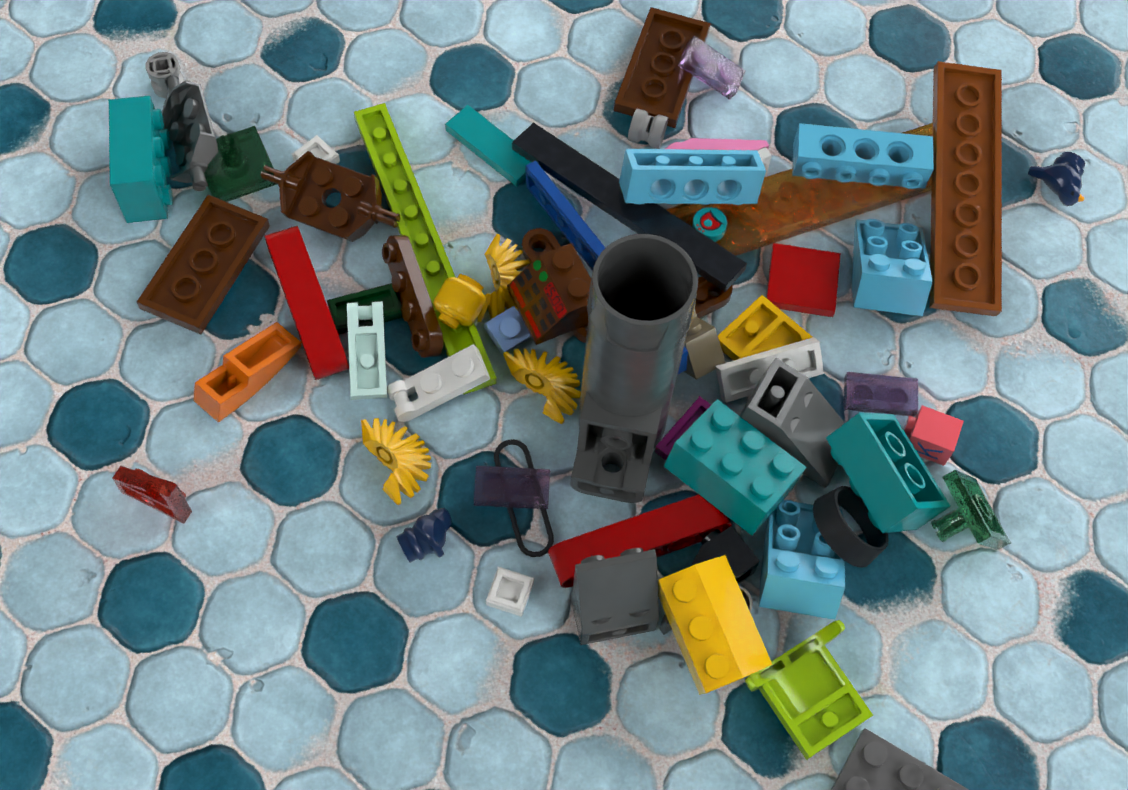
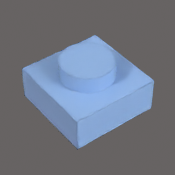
M515 306L487 321L483 326L502 356L504 352L511 351L531 338Z

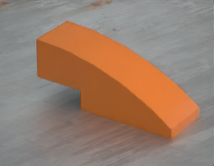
M275 322L223 355V365L196 381L193 401L217 422H220L265 386L301 348L302 342L278 322Z

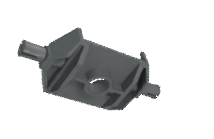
M170 75L165 80L168 93L162 109L163 129H168L169 138L173 142L176 154V164L179 165L180 169L179 173L170 176V180L183 183L192 182L195 191H203L208 187L204 172L208 168V164L218 154L216 136L201 84L186 80L179 83L177 76Z

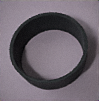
M840 486L815 500L813 504L814 519L822 537L840 558L853 566L867 567L888 546V533H882L881 530L872 524L868 516V508L862 498L857 496L851 487ZM839 506L846 510L856 521L867 543L861 540L848 526L840 512Z

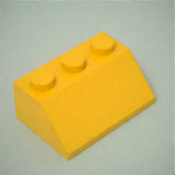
M726 555L692 565L657 580L659 600L699 695L709 693L773 665Z

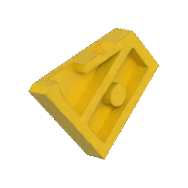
M761 295L718 335L722 351L734 361L812 338V336L766 297Z

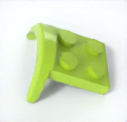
M841 620L833 621L771 661L773 665L759 670L745 679V684L751 692L757 689L760 690L806 760L873 716L825 646L845 630Z

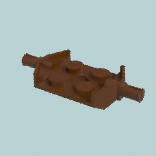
M307 151L285 171H279L267 165L263 167L265 172L261 171V179L278 184L281 213L285 217L353 242L364 236L374 223L378 224V222L396 228L398 226L396 221H400V214L388 211L381 206L382 194L379 180L375 175L367 176L315 157L310 151ZM335 192L341 194V201L336 207H326V199L330 194Z

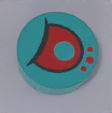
M713 207L702 208L694 215L692 227L716 242L725 234L727 218L719 209Z

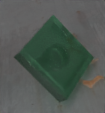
M255 126L235 133H228L226 136L222 135L216 139L218 154L208 164V168L204 172L211 196L228 202L277 185L276 183L261 179V171L265 172L263 167L267 165L273 168V165Z
M953 470L944 475L942 478L958 508L931 521L933 529H938L936 534L939 539L945 542L948 538L970 528L977 543L999 550L1011 544L977 480L958 470Z

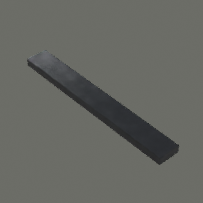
M534 122L512 142V150L530 162L536 160L546 173L637 234L661 236L679 245L692 259L697 274L722 291L726 292L746 270V262L657 203H645L642 205L625 203L619 178Z

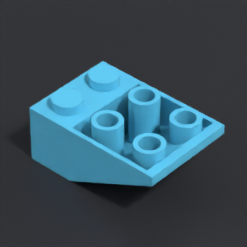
M856 219L852 269L853 307L923 316L933 282L923 228L910 223L899 225L884 223L878 219Z
M783 500L766 521L760 575L759 607L835 620L845 590V561L831 549L822 537L814 519L812 504Z

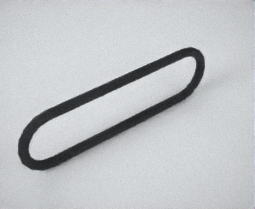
M515 439L506 440L496 448L494 462L517 545L525 555L541 557L547 554L548 550L553 546L554 535L530 452L524 443ZM508 445L519 446L525 454L548 534L547 546L538 552L529 551L525 548L499 460L500 451Z

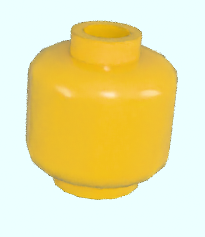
M459 274L458 277L447 278L433 302L434 308L440 313L438 320L453 329H457L459 324L462 326H472L486 302V297L482 293L484 287L474 279L463 274Z

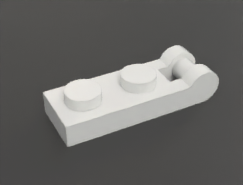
M473 344L405 380L389 384L387 386V393L390 400L395 401L397 406L394 411L398 421L406 422L491 378L479 349ZM417 392L418 399L410 402L408 396Z

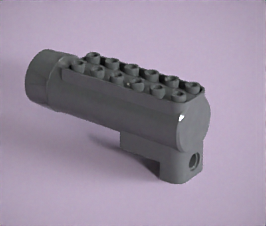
M634 234L620 238L601 252L593 268L587 299L588 326L579 407L578 445L570 482L574 490L583 494L626 503L641 502L644 497L653 449L661 441L665 431L687 332L694 317L698 276L695 265L689 255L679 245L661 236ZM615 464L620 468V471L611 473L606 471L603 466Z

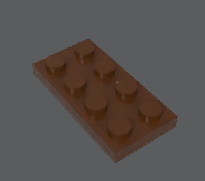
M650 7L616 97L614 111L633 116L638 108L647 111L650 116H667V126L676 128L707 40L711 23Z
M207 195L137 300L139 308L201 335L270 227L268 219Z

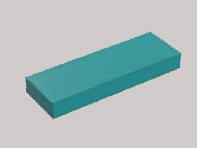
M465 106L445 123V129L449 134L516 187L526 179L525 168L531 162L512 150L513 139L471 106Z

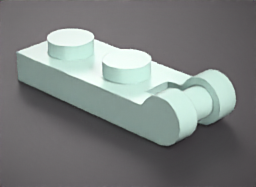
M383 301L372 302L370 306H358V302L347 303L351 400L387 398ZM359 320H373V326L359 327Z

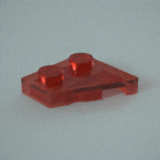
M120 466L112 477L121 493L183 524L192 513L185 499L186 494L179 489L177 484L149 475L137 468L132 470Z

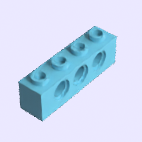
M799 123L793 142L792 176H801L807 179L821 178L837 180L839 182L870 183L875 186L891 185L907 189H925L934 170L933 136Z
M625 149L619 184L625 203L638 205L645 203H666L670 205L757 204L766 169L757 150Z

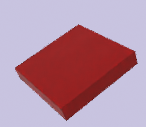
M773 243L766 298L782 310L833 317L836 310L841 253Z

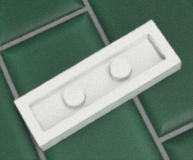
M813 337L715 366L721 399L727 403L750 396L758 381L775 358H778L808 378L824 374L820 341Z

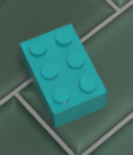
M151 96L109 99L110 187L127 223L168 219V205L173 204L171 186L167 185V177L172 175L171 162L169 157H166V150L171 149L168 129H163L164 123L161 109H155Z
M718 399L675 442L664 464L667 470L751 536L792 491L807 468Z
M858 413L826 437L832 448V457L839 465L843 466L850 478L849 484L851 489L857 496L862 498L869 510L868 516L870 521L882 533L917 530L951 507L894 414Z

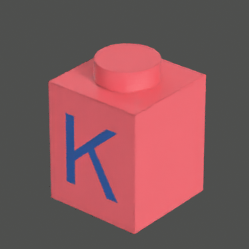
M922 405L915 417L908 416L903 430L920 457L944 466L955 450L964 421Z

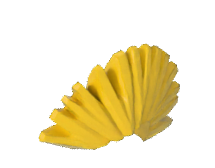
M499 234L495 235L484 254L491 270L495 291L491 294H485L486 302L477 317V322H482L487 308L492 319L504 312L505 307L509 309L515 306L507 290V285L522 272L518 270L530 264L529 260L515 261L523 251L514 252L518 246L517 244L508 249L511 240L508 238L500 246L501 235Z
M523 348V354L519 349H514V356L504 352L503 356L512 376L533 392L546 396L547 401L542 413L554 421L563 424L565 420L562 413L571 416L574 413L573 409L576 410L578 406L572 398H580L581 392L575 389V387L580 386V381L576 380L578 375L572 373L574 369L572 367L565 368L568 363L566 361L559 363L561 358L558 356L546 364L548 352L545 351L538 360L535 349H531L530 354L526 348Z
M374 418L371 428L367 420L363 419L361 420L363 445L384 466L392 470L388 480L383 484L382 490L397 505H400V491L412 498L414 497L413 491L418 493L421 490L416 480L427 481L429 475L422 470L431 468V463L428 462L431 460V456L425 455L429 452V449L421 448L425 445V442L423 440L418 441L420 436L416 433L402 440L408 429L406 426L393 434L396 422L392 421L387 426V419H384L382 426H380L379 418Z

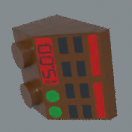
M572 243L539 255L507 285V290L535 345L588 325L587 299L591 278Z

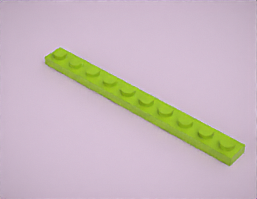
M382 103L354 111L355 122L390 211L400 214V221H396L398 223V231L400 235H406L411 242L434 308V299L445 280L449 277H455L449 259L386 104ZM434 308V311L438 319L440 313ZM438 320L447 356L450 357L474 344L479 349L491 378L466 391L463 395L497 384V377L475 323L472 326H462L459 324L457 329H453Z

